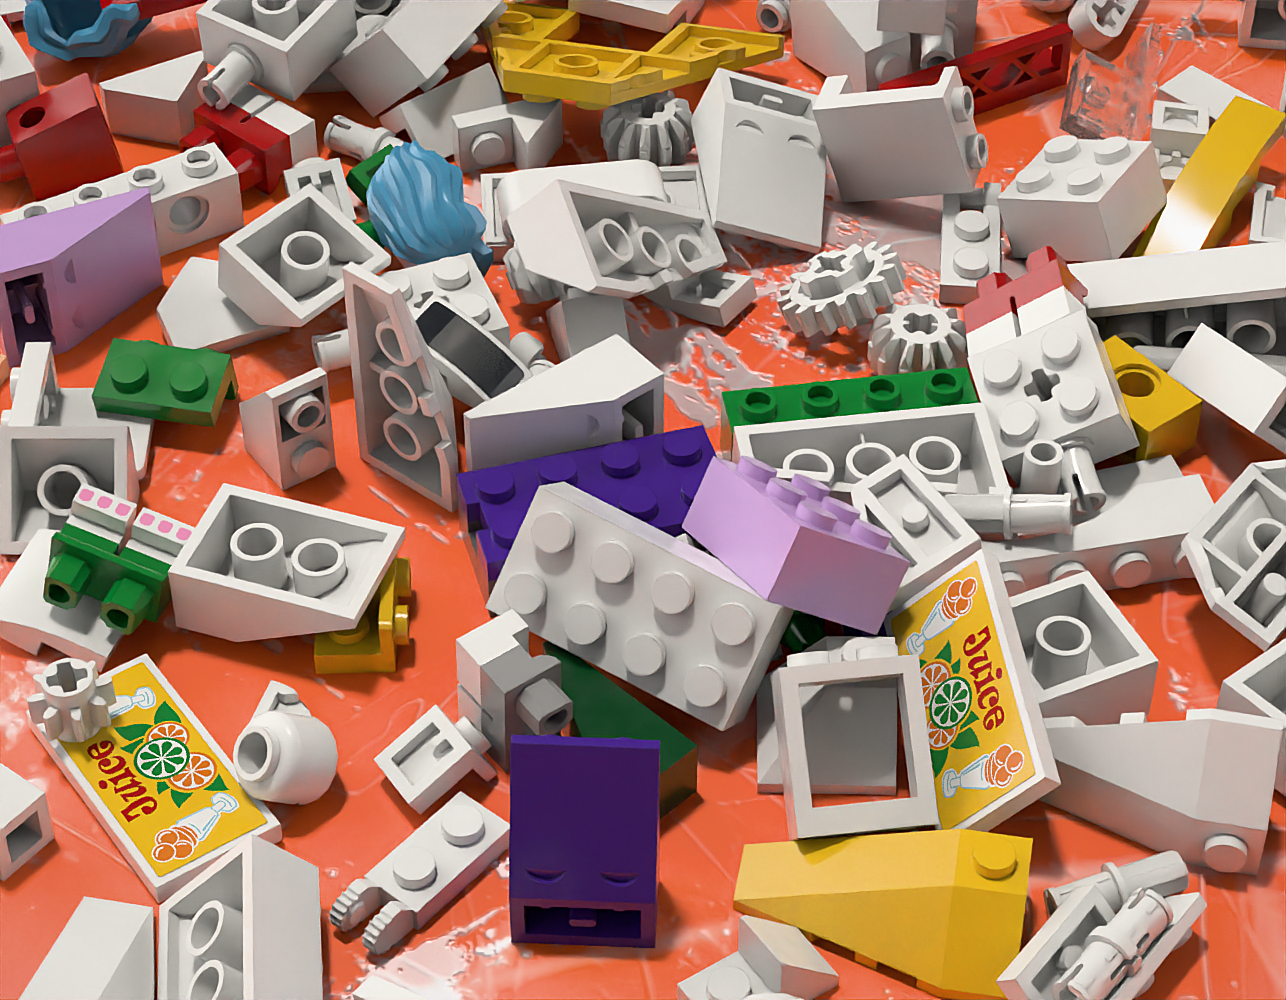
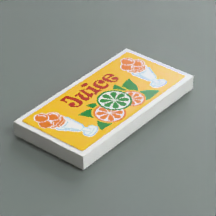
M981 548L884 618L887 637H895L899 656L919 655L939 824L934 825L935 830L967 829L988 832L1061 785L998 558L996 555Z
M147 654L139 656L99 676V678L112 677L117 703L108 707L111 725L109 727H101L93 737L84 742H65L58 738L53 741L48 740L44 723H32L29 709L26 710L29 728L158 904L169 899L250 834H254L272 844L283 840L279 821L262 800L252 797L243 789L236 774L234 764Z

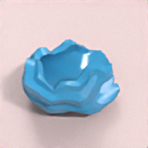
M25 0L27 6L24 9L23 26L30 46L41 52L70 61L77 57H109L118 55L135 42L139 34L152 21L153 17L138 21L140 12L137 3L110 4L102 9L100 0Z
M416 140L412 143L404 142L402 146H395L391 150L390 155H386L384 163L378 168L368 186L366 198L368 212L370 213L369 219L378 233L381 244L394 253L404 269L438 261L445 257L471 253L484 278L493 262V250L481 239L486 230V219L476 206L464 202L463 172L459 166L448 163L446 159L435 151L422 148Z

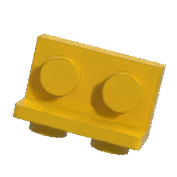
M397 552L355 629L315 634L314 660L316 674L396 672L397 645H409L410 637L408 605H399V597H411L410 557L398 558Z

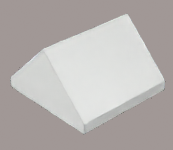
M0 426V555L22 554L39 528L61 531L71 514L72 501L82 483L133 502L138 506L140 488L129 426Z

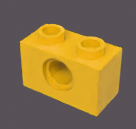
M1116 335L1105 340L1103 343L1140 445L1115 455V457L1124 464L1171 455L1174 459L1194 447L1203 400Z

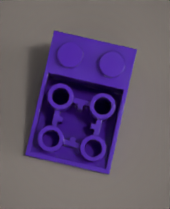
M511 734L509 833L511 942L655 948L660 880V740H640L626 737L589 738L564 737L551 734L541 736Z

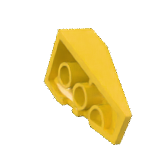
M949 829L744 844L733 899V909L752 917L797 927L808 941L823 938L854 951V961L877 970L882 963L917 978L916 988L937 997L955 1000H1008L995 981L1020 953L1033 838L967 829Z

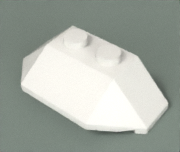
M1286 459L1251 463L1181 542L1183 551L1210 610L1264 652L1270 649L1286 630Z

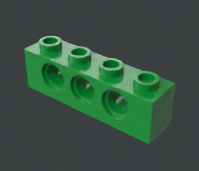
M967 367L721 392L720 448L723 459L732 462L734 426L979 403Z

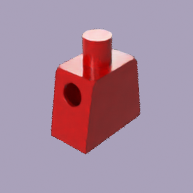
M88 72L78 75L10 109L6 114L13 143L0 147V184L26 176L37 202L75 190L84 184L95 183L125 173L119 152Z

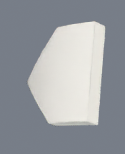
M191 256L156 308V317L169 346L189 349L209 348L221 353L290 332V326L258 325L218 288L219 261Z

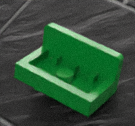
M113 338L93 390L92 400L96 411L214 428L224 399L235 400L239 386L231 354L219 353L209 348L189 349L161 345L151 340L132 341Z

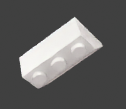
M250 834L159 906L158 1000H323L319 867L254 834Z

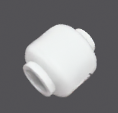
M267 711L255 716L238 736L234 745L233 762L243 789L252 797L265 801L306 805L318 800L330 787L336 774L338 753L336 740L331 730L316 717Z

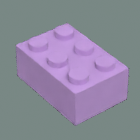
M742 455L738 464L713 456L682 524V528L766 601L877 635L910 565L908 559L889 546L892 535L875 525L858 520L861 514L859 510L843 501L829 497L831 489L812 478L801 474H794L792 481L789 482L777 478L778 471L757 459Z

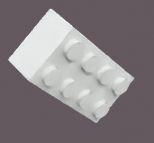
M566 482L538 487L485 606L486 609L498 615L513 609L529 626L530 632L721 731L744 720L795 609L766 601L724 563L713 556Z

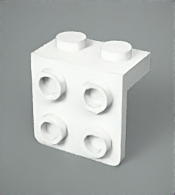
M26 342L21 367H13L10 373L11 410L2 411L0 426H129L138 480L142 479L146 474L155 419L96 411L92 400L94 388H59L51 342Z

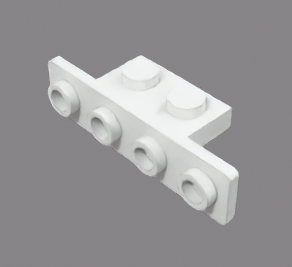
M1096 885L1075 887L995 981L1008 1000H1054L1051 993L1052 986L1079 959L1085 950L1084 942L1087 936L1096 927L1106 926L1116 916ZM1199 892L1163 897L1172 908L1173 921L1145 950L1146 952L1142 955L1143 962L1139 970L1133 976L1124 977L1107 995L1105 1000H1132L1150 988L1155 979L1153 974L1170 952L1182 946L1192 935L1191 926L1207 907V903Z

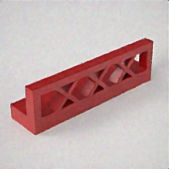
M1063 22L878 84L877 91L932 86L939 82L945 67L957 66L963 86H968L971 89L974 100L973 116L1067 84L1073 30Z

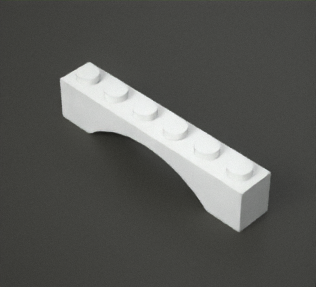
M1200 474L1138 483L1120 502L1097 517L1072 527V535L1051 533L1030 539L981 541L982 549L997 556L1008 597L1087 570L1104 591L1131 588L1138 585L1174 579L1193 578L1195 575L1183 551L1181 542L1210 510L1214 502Z

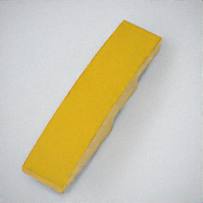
M1235 95L1183 167L1166 195L1168 202L1150 222L1132 257L1213 249L1229 230L1233 209L1258 179L1261 160L1284 133L1286 113Z

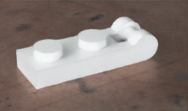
M984 182L983 188L974 187L972 192L942 195L939 303L968 304L977 299L976 283L978 280L993 272L1000 273V209L997 197L1001 194V183Z

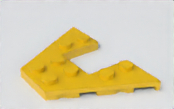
M502 0L508 6V9L486 29L482 27L503 91L523 94L524 100L534 103L551 102L556 100V98L576 101L577 107L586 110H601L621 102L693 84L697 81L713 77L717 67L736 71L780 59L784 56L785 35L682 22L648 52L566 42L580 30V13L563 7L523 2L516 3L515 1Z

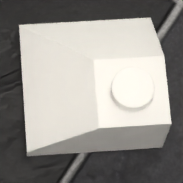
M826 636L801 653L828 651L830 663L857 660L856 649L875 645L895 644V637ZM787 662L766 674L756 692L757 793H784L770 675L778 668L788 667ZM896 678L799 688L811 794H896L898 691Z

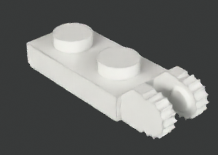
M460 791L364 875V879L357 878L347 887L345 892H341V895L332 904L331 911H329L330 917L328 919L331 920L330 923L341 931H351L353 927H357L360 921H364L380 905H383L384 907L380 910V913L374 915V918L369 921L362 935L363 940L361 942L372 953L378 956L380 953L384 954L386 950H390L393 944H397L413 928L419 930L509 848L510 824Z

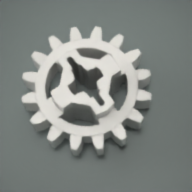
M871 242L862 249L861 246L855 243L846 250L838 252L835 250L824 251L815 255L808 261L809 269L807 271L793 273L789 276L792 284L780 287L779 292L782 297L776 300L792 333L795 334L803 330L805 337H811L821 329L825 336H828L837 328L846 326L848 329H852L874 319L877 316L876 308L892 305L895 302L892 294L904 291L905 285L903 280L907 279L897 252L893 251L891 245L888 244L880 248L877 242Z

